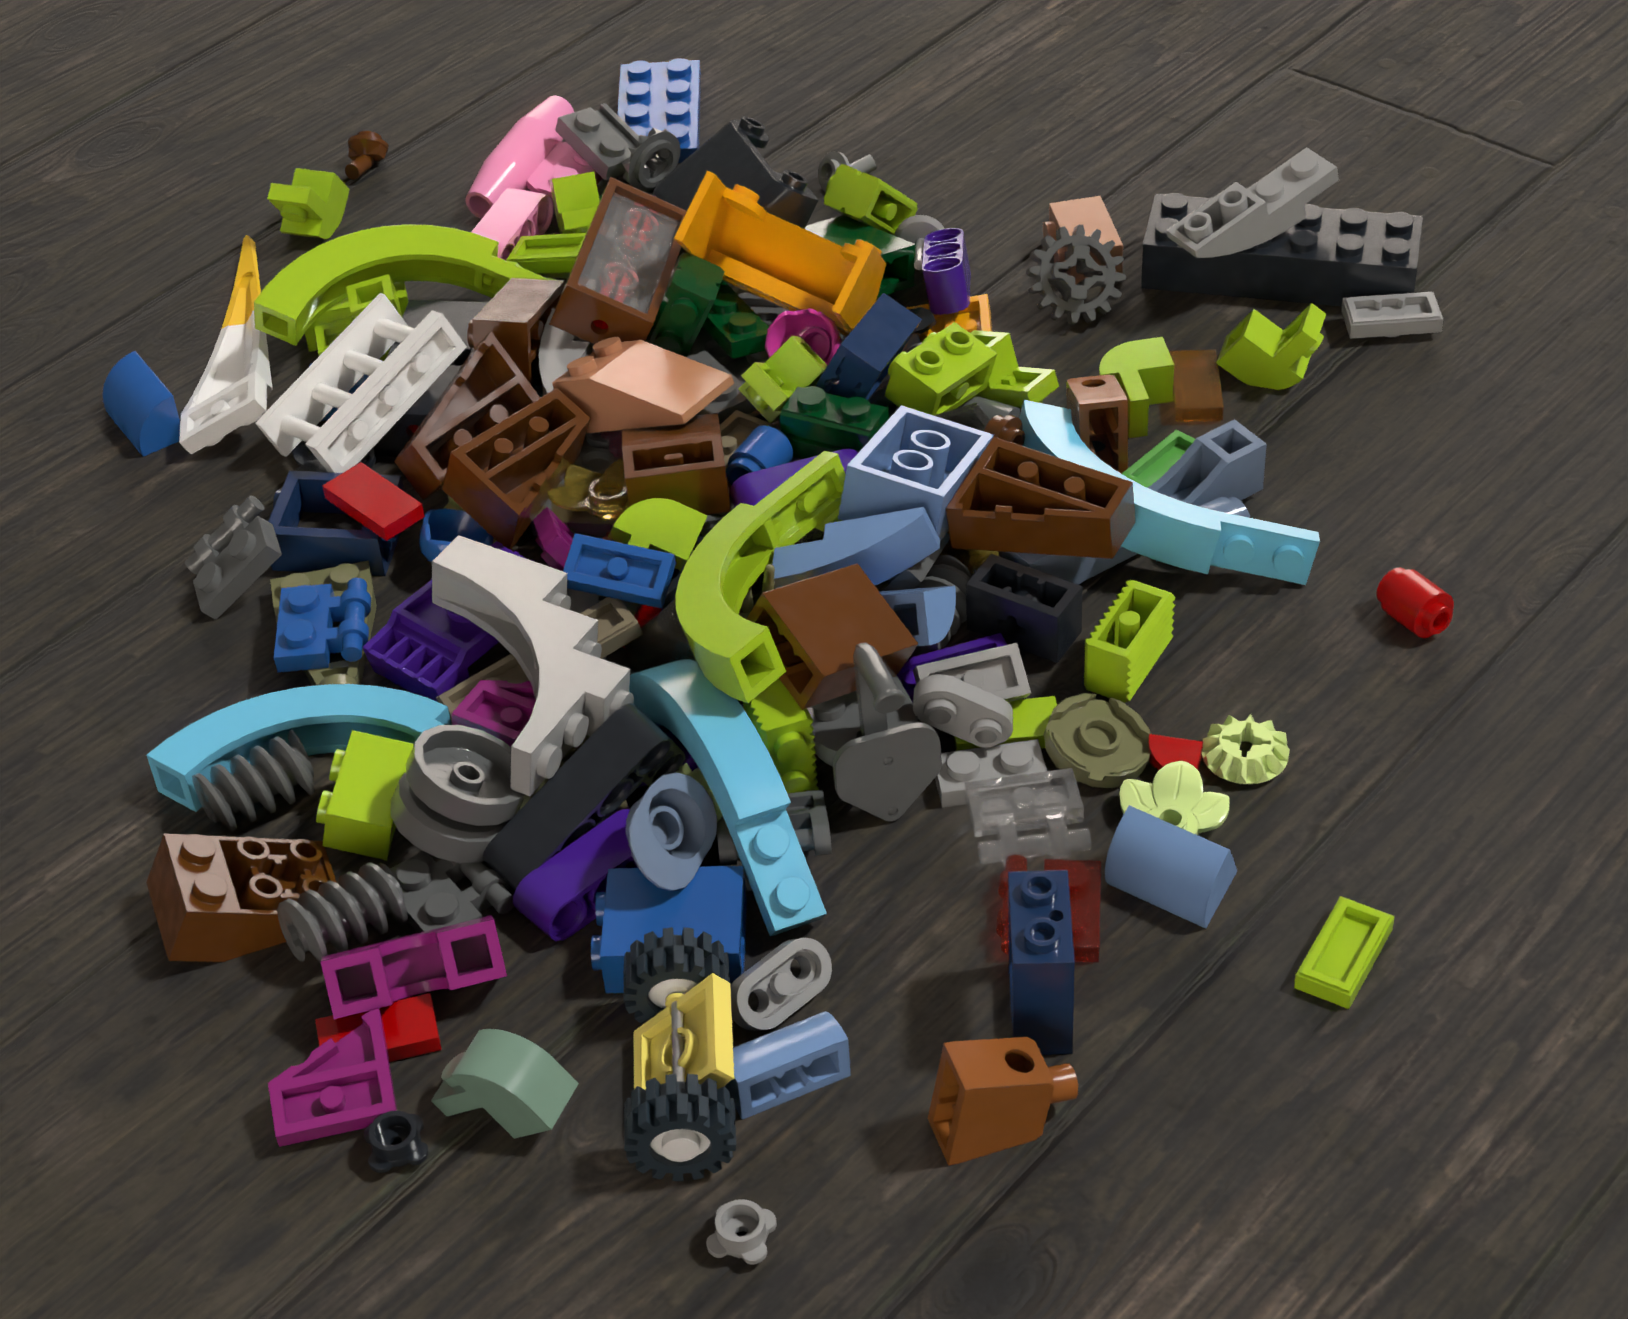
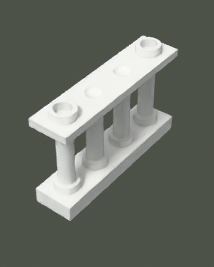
M379 293L255 424L281 455L287 457L303 440L307 442L305 445L327 472L344 473L364 458L467 346L442 313L432 310L416 328H412L407 325L386 295ZM395 342L400 343L384 361L379 360ZM364 374L369 376L353 394L348 393ZM333 407L338 409L322 427L316 426Z

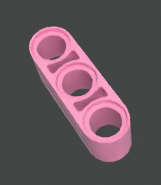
M507 188L471 233L498 241L497 257L506 261L521 236L544 235L548 230L554 212L552 197L547 194Z

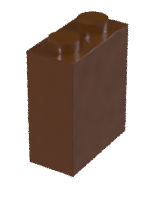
M858 563L763 592L746 618L749 621L768 627L786 670L779 679L802 710L856 691L853 654L857 644L866 642L872 645L879 653L892 678L897 676L918 646V642Z

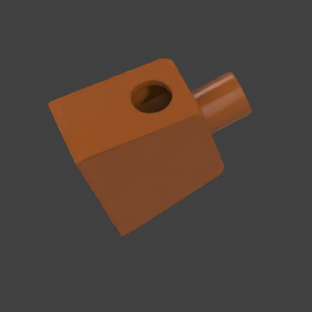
M1109 374L1067 380V409H1071L1072 423L1077 434L1099 459L1122 474L1128 469V399L1115 376ZM1092 441L1102 442L1106 446L1105 449L1095 452Z
M1029 1037L951 1041L944 1043L928 1121L948 1166L1002 1151L1039 1138L1043 1134L1050 1104L1077 1098L1078 1081L1076 1073L1069 1063L1047 1066L1036 1042Z

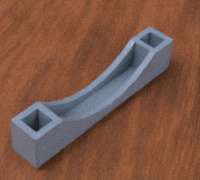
M1234 419L1196 438L1182 457L1148 488L1196 506L1205 504L1218 497H1236L1239 500H1243L1263 489L1267 444ZM1123 547L1119 548L1113 559L999 551V557L1075 584H1080L1138 554Z

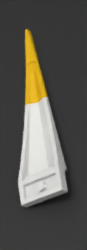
M248 235L243 239L230 303L213 353L194 393L181 413L179 443L191 455L205 446L217 444L226 434L240 426H248L257 421L267 411V397L273 389L266 333L255 329L254 301L260 295L261 288L255 242Z

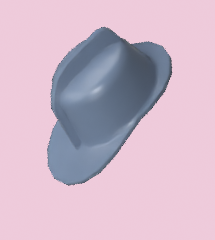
M677 772L663 775L651 784L644 796L632 805L626 818L625 833L631 850V856L643 875L658 888L669 891L685 888L694 878L705 855L710 850L717 833L716 811L713 801L705 788L691 776Z

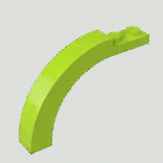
M406 224L382 226L353 232L323 243L301 255L282 269L266 285L254 301L255 329L296 346L307 329L320 315L348 297L346 286L390 274L393 283L406 281L446 283L467 288L490 298H493L511 278L556 279L545 278L524 269L516 262L498 258L499 242L475 233L433 225Z
M823 451L756 505L744 503L737 505L698 544L686 562L679 578L676 590V611L698 666L704 676L717 689L747 704L781 677L786 670L768 627L741 617L739 615L740 608L751 586L764 572L765 566L773 562L774 549L794 545L840 508L846 474L838 453Z

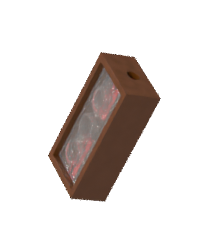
M610 177L549 325L593 344L611 337H619L621 342L645 341L655 321L682 247L674 237L687 211Z

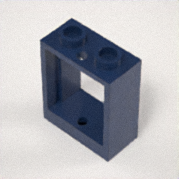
M883 293L841 343L815 387H819L825 393L846 398L862 397L869 400L884 381L890 364L903 351L922 319Z
M289 471L282 490H277L275 493L273 511L268 522L273 524L282 553L271 567L275 571L312 572L336 567L341 564L368 561L371 575L386 576L401 532L385 541L364 525L362 530L297 527L303 512L347 514L325 499L323 491L324 484L342 473ZM381 475L404 491L401 476Z
M1068 870L1008 872V964L1012 1038L1029 1037L1036 1042L1042 1055L1073 1054L1075 959Z

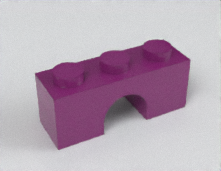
M491 915L323 956L321 959L334 1019L390 1006L397 1000L440 989L454 990L507 976L495 921Z

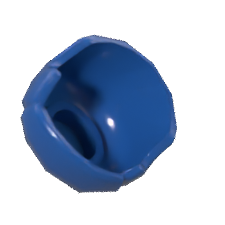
M442 508L429 510L425 513L419 536V546L422 554L432 563L458 535L488 546L493 544L494 538L466 511Z

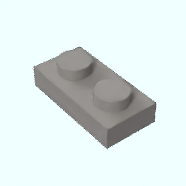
M1017 643L922 664L913 669L916 684L925 677L942 674L958 678L1001 697L1007 702L1027 698L1031 694Z
M1038 739L941 753L942 768L935 777L942 808L1049 792V776Z

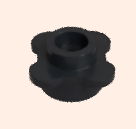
M389 1111L378 1116L367 1126L364 1131V1138L372 1148V1154L368 1162L373 1171L386 1173L392 1167H401L408 1163L418 1165L426 1160L429 1149L427 1144L421 1141L420 1132L424 1128L422 1118L416 1114H408L403 1111Z

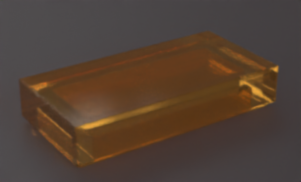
M1216 350L1169 351L1174 362L1173 404L1175 422L1223 420L1224 406L1219 369L1216 363Z

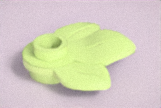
M1185 761L1171 762L1163 766L1156 773L1153 783L1126 779L1123 781L1119 793L1123 814L1130 805L1196 835L1217 829L1223 824L1229 813V796L1216 792H1203V783L1199 771Z

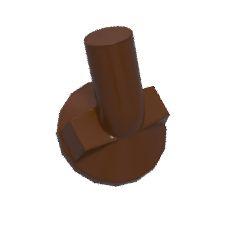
M360 131L357 135L351 136L348 139V157L353 161L345 166L346 176L350 179H357L373 166L374 161L385 158L389 145L386 141L382 140L381 135L372 131Z

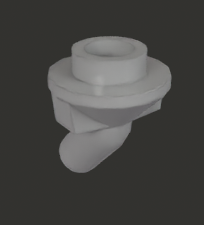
M833 151L822 159L818 167V181L821 188L826 192L829 179L835 174L837 167L841 164L867 174L876 170L877 166L870 154L849 164L847 157L843 153Z

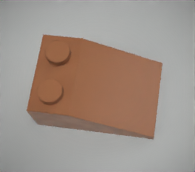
M619 337L607 338L596 343L593 346L594 352L586 357L570 362L567 365L568 371L552 382L554 389L558 388L590 417L586 433L685 424L734 384L731 374L643 340L621 342Z

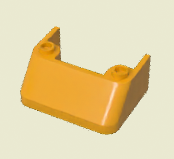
M707 171L674 239L686 252L721 267L725 271L722 278L723 281L788 311L811 308L817 312H822L835 321L840 335L847 337L877 300L886 263L881 257L882 251L860 239H857L854 245L845 243L841 246L772 215L757 203L760 198L758 194L738 184H735L733 190H731L721 182L716 174Z

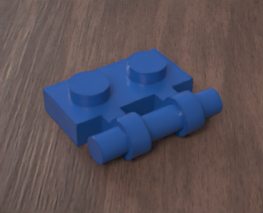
M350 579L347 583V590L337 597L334 596L332 584L281 588L274 649V661L277 672L329 668L331 653H341L343 659L349 662L361 659L363 646L368 642L369 627L365 623V617L369 615L371 610V596L367 592V582L364 579ZM343 621L339 627L332 628L333 622Z

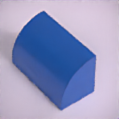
M136 351L131 352L117 362L109 372L103 387V402L106 412L144 457L179 442L180 419L171 392Z

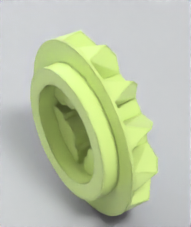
M1251 714L1245 721H1238L1228 715L1223 725L1211 724L1207 737L1203 738L1202 757L1207 767L1224 780L1238 784H1258L1275 778L1285 769L1289 760L1290 749L1287 746L1286 733L1275 731L1272 720L1259 724L1254 721ZM1244 741L1252 743L1250 751H1247V757H1241L1242 750H1240L1241 742Z

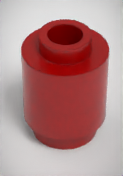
M1401 567L1395 568L1382 578L1377 587L1376 596L1378 601L1381 602L1383 611L1420 638H1428L1443 632L1452 620L1454 607L1452 596L1416 570H1406Z

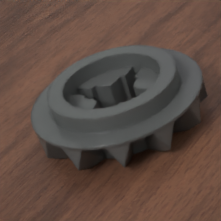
M655 128L649 132L648 136L639 135L638 144L635 147L629 148L631 155L622 163L626 169L623 178L630 186L643 192L654 190L656 185L672 172L678 164L680 143L677 137L666 129L660 131Z

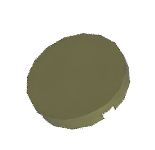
M1083 693L1064 699L1053 709L1044 732L1046 752L1057 768L1073 780L1091 787L1100 788L1119 787L1124 780H1135L1143 773L1150 756L1148 750L1150 730L1137 712L1124 702L1111 697L1109 702L1096 700L1097 694Z

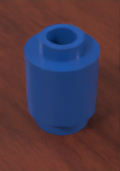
M765 425L756 427L729 457L726 476L731 486L734 481L745 474L789 463L793 457V449L788 438L782 431Z

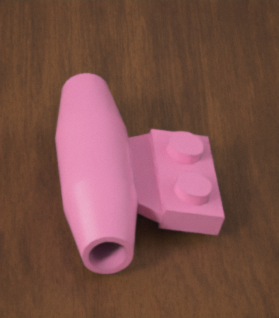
M560 96L548 97L519 119L486 158L466 196V205L476 217L482 219L507 188L527 190L529 188L532 192L547 194L552 197L550 179L593 171L597 185L603 179L567 142H562L563 138L555 131L558 117L574 113L571 104Z

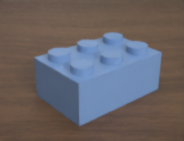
M901 405L847 465L838 519L845 521L924 507L941 541L949 531L946 507L994 435Z

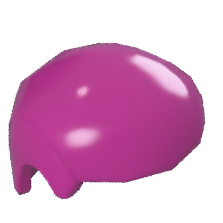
M811 308L783 311L767 329L765 349L770 358L791 336H799L828 365L841 345L842 338L835 321L822 312H817Z

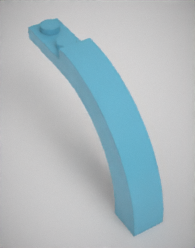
M1028 400L1023 401L1019 419L1022 421V430L1025 433L1024 447L1133 482L1135 524L1121 547L1156 561L1208 574L1210 566H1216L1306 585L1320 543L1319 532L1199 507L1144 487L1111 468L1083 443L1072 423L1071 409Z
M690 659L677 660L631 674L629 692L634 695L633 704L657 726L663 725L680 740L708 783L724 817L741 863L744 866V871L770 937L822 919L827 912L786 811L791 801L765 744L738 700L717 689L704 676L698 663Z
M357 684L316 685L264 694L218 710L167 738L146 756L158 792L197 812L202 805L193 785V775L200 773L211 783V767L220 764L230 772V758L238 754L250 763V749L260 746L269 753V740L277 736L289 745L288 733L290 730L296 733L308 756L333 753L336 749L346 751L352 730L414 744L423 731L438 725L452 724L448 706L403 690Z

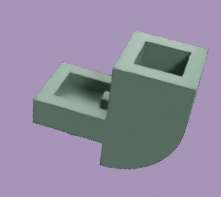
M483 1029L478 1031L466 1052L458 1054L446 1065L441 1075L444 1081L431 1102L446 1116L483 1107L515 1139L552 1130L579 1083L549 1053L535 1043L511 1032L498 1029Z

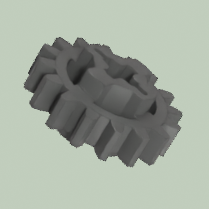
M1077 225L1072 235L1069 234L1065 226L1060 227L1056 230L1057 241L1047 235L1040 241L1045 251L1035 249L1031 252L1030 257L1038 265L1026 270L1027 276L1036 278V283L1028 289L1029 294H1041L1042 299L1036 306L1039 310L1048 305L1053 308L1050 319L1055 321L1065 313L1067 314L1068 325H1074L1078 322L1080 314H1082L1085 322L1090 323L1096 320L1095 309L1103 315L1111 310L1110 304L1106 299L1117 300L1121 297L1122 293L1114 287V284L1126 280V275L1116 272L1115 267L1122 263L1124 258L1123 256H1111L1109 252L1113 249L1115 242L1111 240L1104 245L1099 242L1101 236L1099 229L1093 231L1089 236H1085L1083 225ZM1067 247L1063 262L1049 263L1057 250ZM1090 252H1092L1097 257L1101 265H1098L1094 261V259L1089 255ZM1076 266V272L1088 278L1075 284V277L1069 276L1068 273L1064 272ZM1050 284H1053L1062 294V299L1054 293ZM1090 287H1102L1094 300L1084 304V299L1087 298V290Z

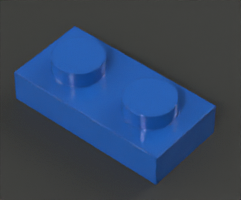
M575 533L563 572L568 573V589L662 609L676 560L675 555L671 553Z

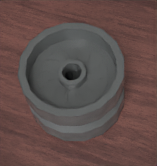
M438 725L423 731L413 745L406 762V772L400 778L391 799V818L398 831L415 847L437 858L458 863L484 861L482 857L487 845L515 816L526 796L510 789L511 747L483 730L463 725Z

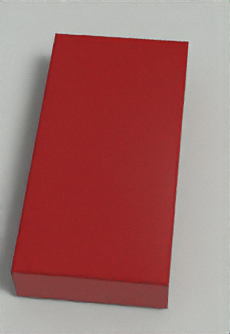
M362 462L323 485L325 499L385 541H388L425 517L422 503Z
M430 993L397 1000L390 1006L378 1008L383 1021L389 1062L442 1050ZM369 1011L334 1019L333 1015L315 1019L319 1046L330 1038L335 1043L362 1025L361 1017Z

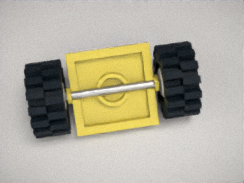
M673 927L663 928V937L658 938L653 931L644 934V943L636 939L630 945V952L626 951L624 956L625 1008L629 1014L635 1012L636 1021L641 1024L644 1023L633 1031L634 1090L631 1091V1098H627L624 1104V1151H626V1158L630 1164L636 1162V1170L644 1174L652 1168V1178L662 1180L666 1173H671L673 1181H683V1174L691 1173L694 1180L704 1178L705 1168L713 1174L722 1169L721 1162L729 1164L733 1158V1151H736L735 1104L733 1098L730 1099V1092L724 1087L734 1079L729 958L727 952L724 953L722 943L719 940L712 943L711 935L706 932H702L698 938H695L693 928L683 927L682 935H674Z

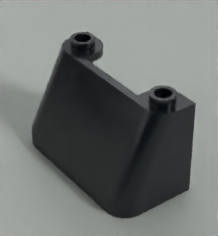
M742 116L741 120L732 119L663 178L656 185L652 196L687 211L706 172L710 171L716 174L721 182L731 190H733L735 184H738L755 192L760 196L757 203L766 212L805 229L819 201L807 187L808 180L802 175L791 170H784L783 174L773 171L756 149L766 148L770 140L764 132L765 126L747 116Z

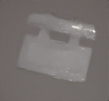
M1073 768L965 782V800L974 837L996 834L998 839L978 843V855L981 865L1002 862L1003 867L1021 865V859L1051 855L1052 860L1070 858L1071 852L1091 850V837L1088 828L1067 830L1066 827L1067 824L1083 822L1084 807ZM1046 828L1047 832L1045 834L1018 837L1016 831Z

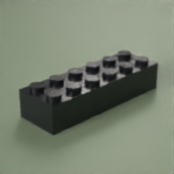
M1180 193L1155 194L1143 242L1141 288L1341 307L1343 298L1414 293L1423 216L1409 215L1404 212H1367L1358 208L1345 210L1320 208L1316 205L1305 204L1306 218L1266 242L1229 255L1196 258L1168 238L1166 230L1212 198L1190 197Z

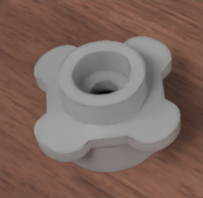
M739 1199L730 1201L720 1206L716 1212V1231L707 1238V1249L712 1256L717 1258L731 1255L736 1258H743L747 1264L760 1263L767 1257L768 1252L765 1243L768 1234L776 1229V1217L770 1210L762 1209L758 1204L750 1200ZM738 1232H748L745 1236L739 1237L736 1235Z

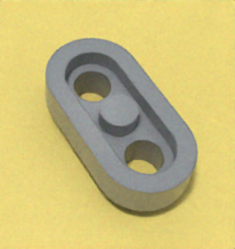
M942 674L925 677L914 688V714L918 716L920 721L979 747H993L1003 743L1012 735L1013 709L1001 697L953 676Z
M811 938L788 940L780 944L735 979L730 986L731 1012L734 1022L749 1031L772 1029L820 993L827 986L832 973L831 958L825 947ZM793 959L797 960L801 967V973L798 978L793 976L790 969ZM751 992H754L759 999V1006L755 1012L748 1004V997Z

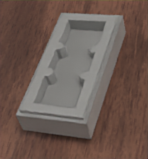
M1434 292L1348 297L1342 300L1341 312L1350 339L1380 336L1397 337L1408 334L1442 332L1443 317Z

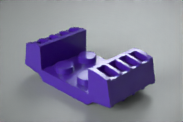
M498 541L490 545L491 547L523 557L519 552L504 547ZM431 580L392 611L388 623L363 646V650L375 673L382 675L410 693L438 702L436 697L470 678L468 667L499 641L467 618L433 604Z

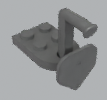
M864 642L856 645L853 654L856 691L808 707L807 709L814 721L812 723L814 728L812 732L815 736L813 741L815 743L816 755L825 763L833 766L835 790L839 798L883 820L895 821L907 811L942 768L940 739L930 725L918 722V716H915L913 711V702L897 676L892 678L877 650L872 645Z

